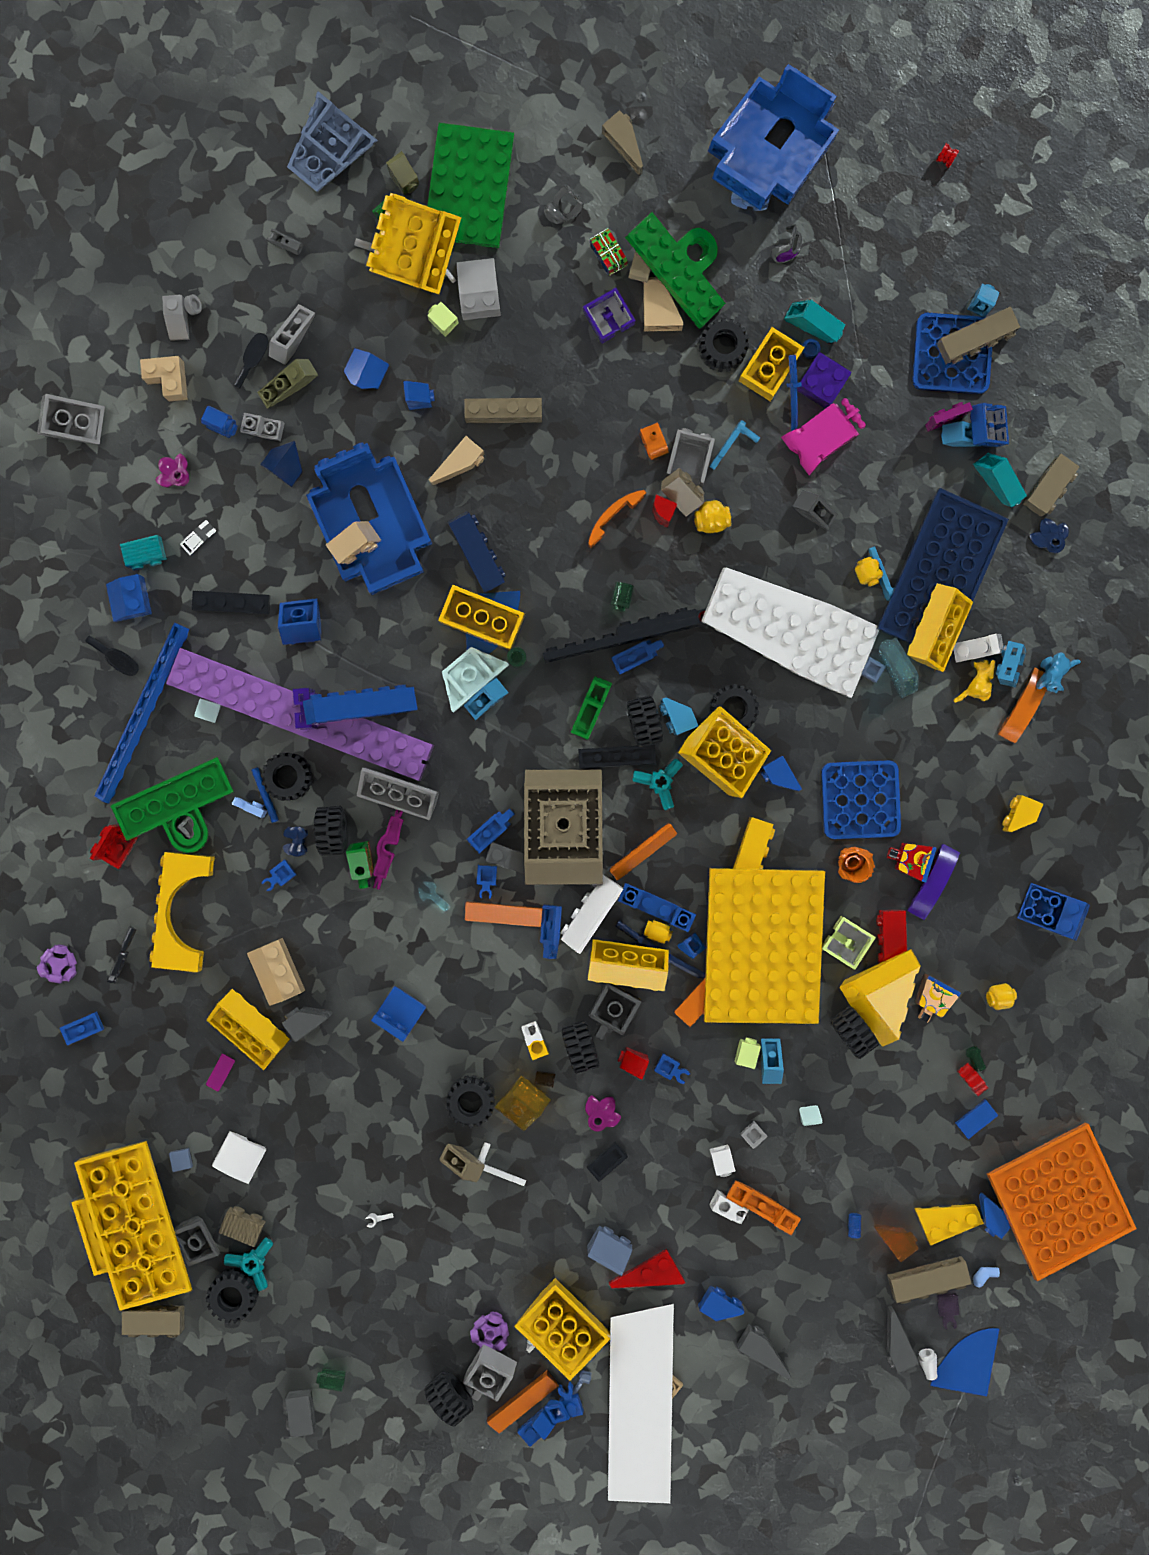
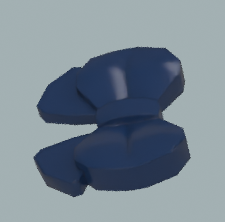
M289 826L285 829L283 835L293 840L291 844L283 846L284 852L287 855L296 857L305 855L307 848L304 845V838L308 835L306 828Z

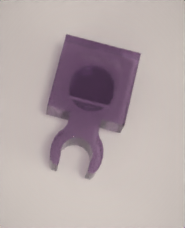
M956 1293L937 1295L938 1313L940 1316H945L943 1319L944 1328L947 1329V1323L951 1321L953 1322L954 1329H956L957 1323L954 1315H959L958 1295Z

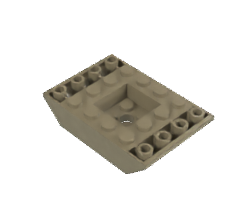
M602 769L525 770V885L603 884ZM561 819L569 822L567 829L562 830L558 827V822Z

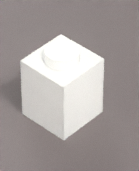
M728 1145L710 1149L717 1176L726 1177L731 1175V1172H735Z

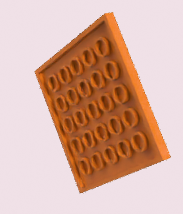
M1084 1123L987 1173L1036 1281L1055 1273L1137 1229L1088 1123Z

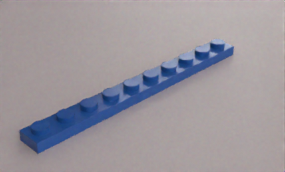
M174 622L94 795L102 802L109 804L114 797L118 783L123 778L124 770L131 761L132 753L139 743L142 731L147 726L148 718L155 709L156 701L164 689V684L170 675L178 651L188 637L189 629Z

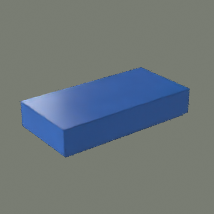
M984 1099L955 1122V1124L966 1138L969 1139L995 1119L998 1114L987 1100Z

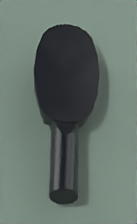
M257 333L245 349L243 355L244 366L234 383V386L239 389L242 387L251 368L259 364L267 350L269 340L264 333Z
M91 636L86 638L85 642L104 654L106 661L117 671L128 676H134L138 673V664L128 654L115 648L109 649Z
M129 927L123 940L122 948L108 976L107 983L115 984L118 976H120L122 967H124L126 958L129 955V952L126 950L132 942L137 930L136 928Z

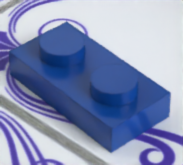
M95 1012L60 1027L66 1044L70 1045L104 1030L98 1013Z

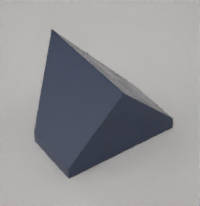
M295 441L271 449L260 464L290 487H293L303 473Z

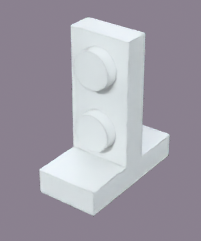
M993 634L956 643L953 649L956 663L1001 654L1003 649L1001 634Z

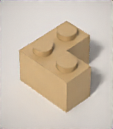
M179 356L140 360L142 379L147 384L162 383L163 397L169 402L188 400L184 361Z
M369 521L353 522L328 542L326 546L339 564L346 563L348 565L357 559L356 555L360 552L368 551L370 553L375 550L381 539Z

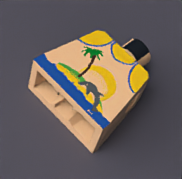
M924 974L915 999V1003L923 1007L918 1018L928 1023L933 1013L943 1017L961 993Z

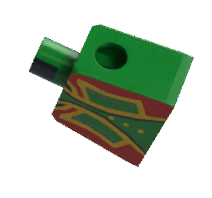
M369 841L350 844L346 850L351 878L352 880H358L360 889L368 888L371 886L369 878L372 877L374 872Z

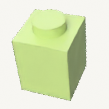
M442 302L438 305H433L428 311L429 321L445 337L459 323L458 318Z
M748 1037L745 1040L740 1039L735 1057L737 1065L755 1069L761 1048L757 1040Z

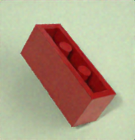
M902 909L879 910V915L876 916L877 926H880V934H877V944L880 946L878 964L907 951L906 911Z

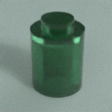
M615 582L611 600L614 610L625 612V609H629L633 585Z
M515 647L509 650L507 660L512 667L521 668L526 664L527 656L523 649Z
M323 1368L322 1372H318L316 1384H319L321 1389L342 1392L346 1372Z

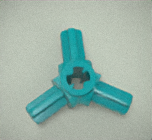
M674 758L664 770L660 769L652 774L634 771L632 781L650 785L649 788L654 789L655 794H659L663 809H671L674 807L669 789H672V777L682 768L683 764ZM660 776L664 777L663 780H666V784L662 785L661 788L657 786L658 783H655L656 779H660Z
M264 1238L255 1250L252 1249L250 1253H244L243 1256L226 1254L224 1265L241 1267V1271L247 1273L248 1276H252L257 1290L262 1291L268 1287L267 1280L262 1271L264 1269L263 1263L266 1260L265 1255L273 1246V1242L271 1239ZM250 1260L254 1261L253 1264H255V1266L251 1265L252 1262H250Z

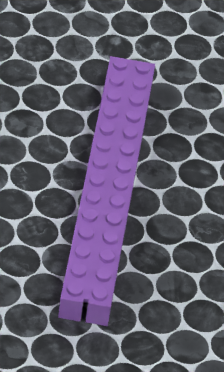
M182 648L178 651L166 683L418 781H421L427 766L422 761H429L434 745L364 718L320 723L317 725L318 729H296L294 713L300 712V705H294L292 690Z

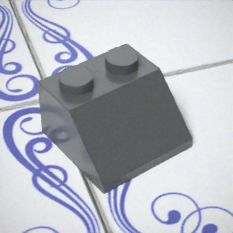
M296 1007L284 1016L286 1020L282 1024L294 1041L297 1042L327 1020L333 1013L330 1010L303 1007L299 1010Z
M196 1216L185 1220L174 1229L181 1254L188 1266L220 1254L203 1219Z

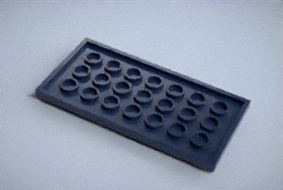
M938 488L894 587V592L880 619L877 630L911 644L936 584L957 588L973 601L1009 519L942 488Z

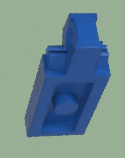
M650 640L643 641L611 657L619 675L653 659L657 656L656 651L663 648L664 644L662 640L651 643Z
M509 809L502 815L499 811L466 840L478 853H481L508 829V826L511 825L508 820L515 813Z
M543 906L540 943H543L544 948L543 958H557L561 906Z

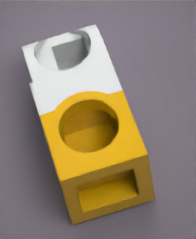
M536 1021L521 1026L532 1060L550 1054Z

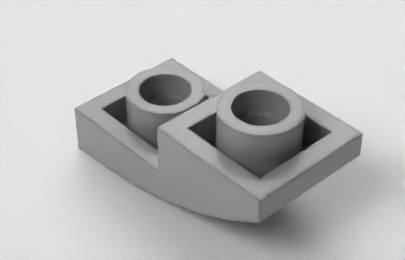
M244 413L240 432L281 442L285 423L279 420L264 418L260 415Z

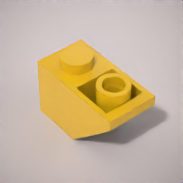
M1023 795L1014 797L1010 803L1011 811L1009 815L1005 816L1002 823L1004 826L1003 831L1013 832L1036 822L1043 803Z

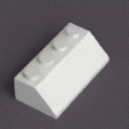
M604 874L603 884H592L594 889L591 893L587 892L581 900L584 904L580 909H575L571 915L572 922L570 925L565 924L560 932L562 934L561 940L579 954L583 951L623 891L622 886Z

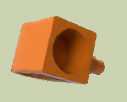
M658 423L640 429L639 434L650 460L669 453Z

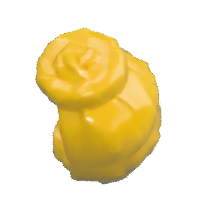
M706 501L699 507L698 511L694 512V523L698 532H721L731 526L730 508L724 507L720 501Z

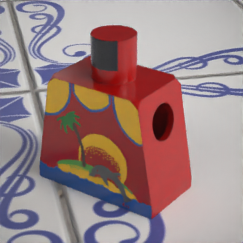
M902 843L900 850L890 847L887 858L896 861V870L926 883L937 848Z

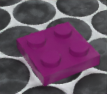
M960 402L953 405L952 409L948 411L941 409L935 412L925 425L927 431L929 432L942 427V425L963 419L973 410L970 402L966 404Z

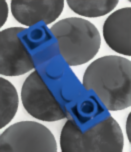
M625 883L623 891L618 898L619 902L653 915L686 932H689L696 914L627 883Z

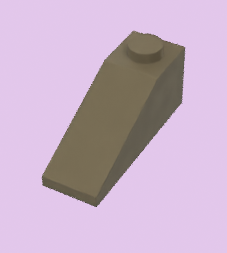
M619 110L602 125V134L640 176L643 171V164L632 121L627 114H623Z

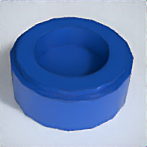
M807 339L802 344L805 348L801 354L806 359L816 358L821 350L819 342L815 339Z

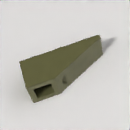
M295 359L257 393L266 408L269 409L305 387L318 374L309 359Z

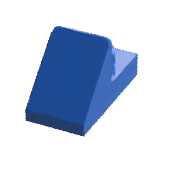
M544 1406L517 1430V1433L531 1447L540 1438L545 1440L556 1424L552 1423Z

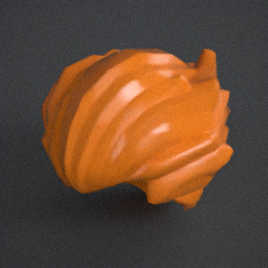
M849 847L841 850L838 860V873L841 878L854 883L867 881L869 877H872L873 869L875 868L872 858L873 854L868 850L858 847Z

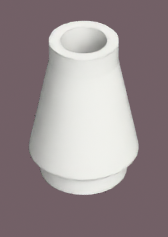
M932 1349L921 1350L918 1361L926 1375V1379H937V1355Z

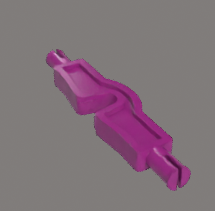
M396 809L394 816L390 817L386 833L378 842V860L373 873L376 877L372 888L377 886V889L380 890L383 879L387 878L395 854L387 851L385 846L386 844L398 845L404 819L401 818L403 811L399 812Z

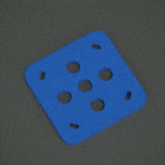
M923 313L920 315L916 323L913 385L919 390L969 394H982L987 391L990 385L992 347L988 348L985 346L981 348V352L977 353L975 360L969 359L966 355L963 356L964 359L956 364L952 362L945 364L940 351L937 357H932L929 354L931 347L939 350L936 343L940 338L949 335L951 330L958 331L986 317L940 313ZM931 324L933 327L929 330L927 327ZM948 368L956 370L957 374L955 377L948 376ZM923 374H926L929 377V379L926 380L923 377ZM977 377L979 380L975 383L973 380Z
M889 760L828 763L823 766L821 771L824 833L828 838L893 837L899 834L901 831L899 769L895 762ZM883 771L888 774L887 777L882 774ZM835 773L838 774L835 779L831 778ZM858 775H862L865 778L863 786H858L855 783ZM880 793L885 796V802L881 805L875 801L876 795ZM860 794L866 797L864 805H859L856 802V797ZM840 795H844L847 798V803L844 806H840L837 803V798ZM861 813L867 816L865 824L857 822V816ZM887 821H890V823L885 827L884 824ZM837 823L840 828L837 829L833 824Z

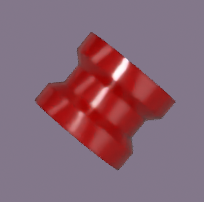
M946 143L936 161L945 163V166L949 168L959 150L950 148V145Z

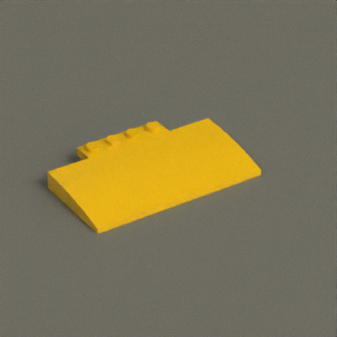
M147 1141L84 1157L74 1162L85 1197L71 1202L93 1275L96 1276L108 1272L119 1310L191 1291V1283Z

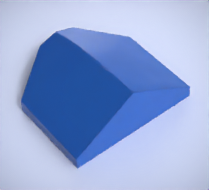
M354 348L344 373L350 383L358 388L378 389L388 370L389 364L369 352Z

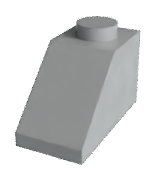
M182 295L162 296L163 315L170 341L190 340L188 312L184 307V297Z

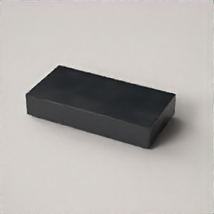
M615 1141L586 1167L597 1181L600 1182L627 1159L628 1155Z

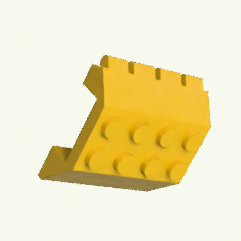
M390 193V196L385 195L382 206L385 214L380 213L376 227L380 232L374 235L371 246L374 249V253H369L366 266L370 267V272L440 294L461 217L413 202L397 194Z

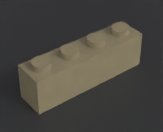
M1010 306L940 338L936 344L945 364L950 362L956 364L964 359L963 356L968 354L973 356L981 352V348L985 346L991 348L999 343L998 340L1013 338L1016 336L1020 325Z
M542 398L464 399L466 423L542 422Z
M962 1256L887 1275L893 1298L896 1303L901 1304L909 1303L911 1299L915 1298L925 1299L935 1293L945 1294L948 1290L954 1288L957 1290L964 1289L967 1285L972 1284L966 1261Z

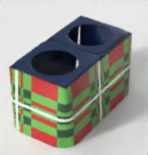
M609 228L590 239V246L608 276L628 266L627 258Z

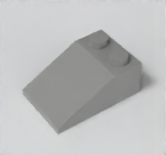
M494 258L456 262L463 320L501 316Z
M44 394L42 396L37 434L99 445L105 406Z

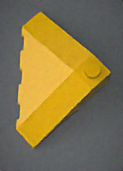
M912 949L845 979L840 986L850 1006L865 1021L882 1047L899 1040L902 1033L900 1027L902 1022H905L909 1009L906 1006L909 998H912L916 985L913 982L921 967Z

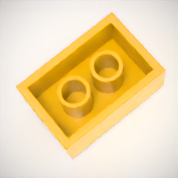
M771 327L741 374L739 382L771 402L790 372L788 356L796 355L797 361L805 347Z

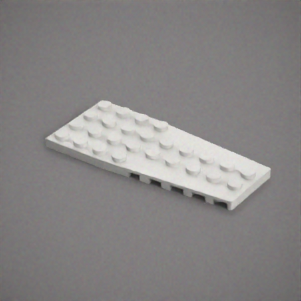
M729 568L722 569L702 618V623L710 625L715 630L728 635L737 642L739 641L751 650L759 652L764 657L779 663V665L791 672L848 698H852L862 674L861 672L864 669L879 632L877 625L831 604Z

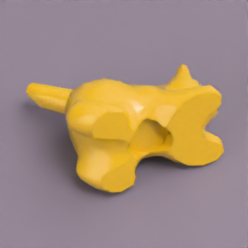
M988 660L974 662L977 675L968 688L953 700L955 703L962 701L967 696L978 698L982 701H986L991 697L992 683L990 680L994 677L995 660H992L990 663Z

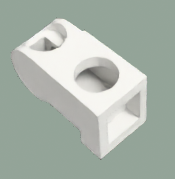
M719 1190L715 1192L709 1204L712 1211L739 1224H742L749 1211L746 1207H741L727 1199L726 1195Z

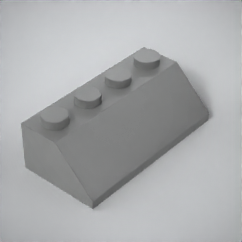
M364 767L361 770L357 797L430 820L439 795L438 791Z

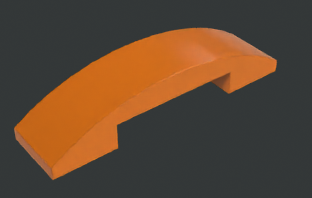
M640 490L630 493L613 503L595 524L588 546L592 548L605 536V532L601 528L626 504L633 509L646 496V491Z
M1035 667L1033 668L1025 683L1026 687L1010 716L1006 718L998 735L1014 744L1018 741L1046 692V687L1042 689L1036 688L1039 678L1045 672Z
M735 1180L726 1195L727 1199L741 1207H746L789 1235H792L801 1220L800 1217L784 1206Z

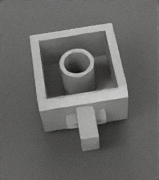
M483 1344L467 1369L463 1384L474 1389L471 1398L478 1401L482 1394L498 1401L513 1378L517 1362Z

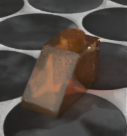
M879 1224L874 1226L900 1262L919 1249L915 1244L918 1240L911 1231L907 1233L901 1227Z

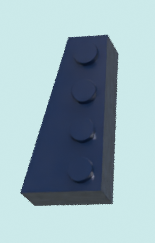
M466 511L447 521L484 593L505 583L503 578L506 575L502 567H497L494 561L497 557L492 549L488 550L485 544L488 540L484 532L479 533L476 527L479 525V522L475 515H470Z

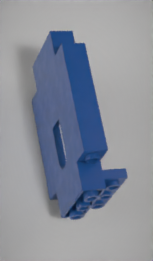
M789 64L784 69L776 87L758 77L711 141L708 152L721 160L716 166L712 179L759 210L763 208L771 195L789 205L834 142L839 132V129L834 127V125L825 121L835 104L834 101L837 96ZM788 119L794 124V131L782 148L779 149L766 141L765 138L778 120Z
M359 443L353 446V449L346 452V450L336 453V457L331 459L324 458L318 461L314 470L321 480L323 487L311 489L310 493L306 494L327 543L353 522H360L350 498V492L353 487L361 485L367 488L379 517L369 521L381 539L375 550L370 553L368 551L360 552L356 555L357 559L348 565L346 563L339 564L334 558L342 579L346 582L362 575L369 593L374 595L424 573L415 551L433 543L395 457H384L377 464L368 443Z

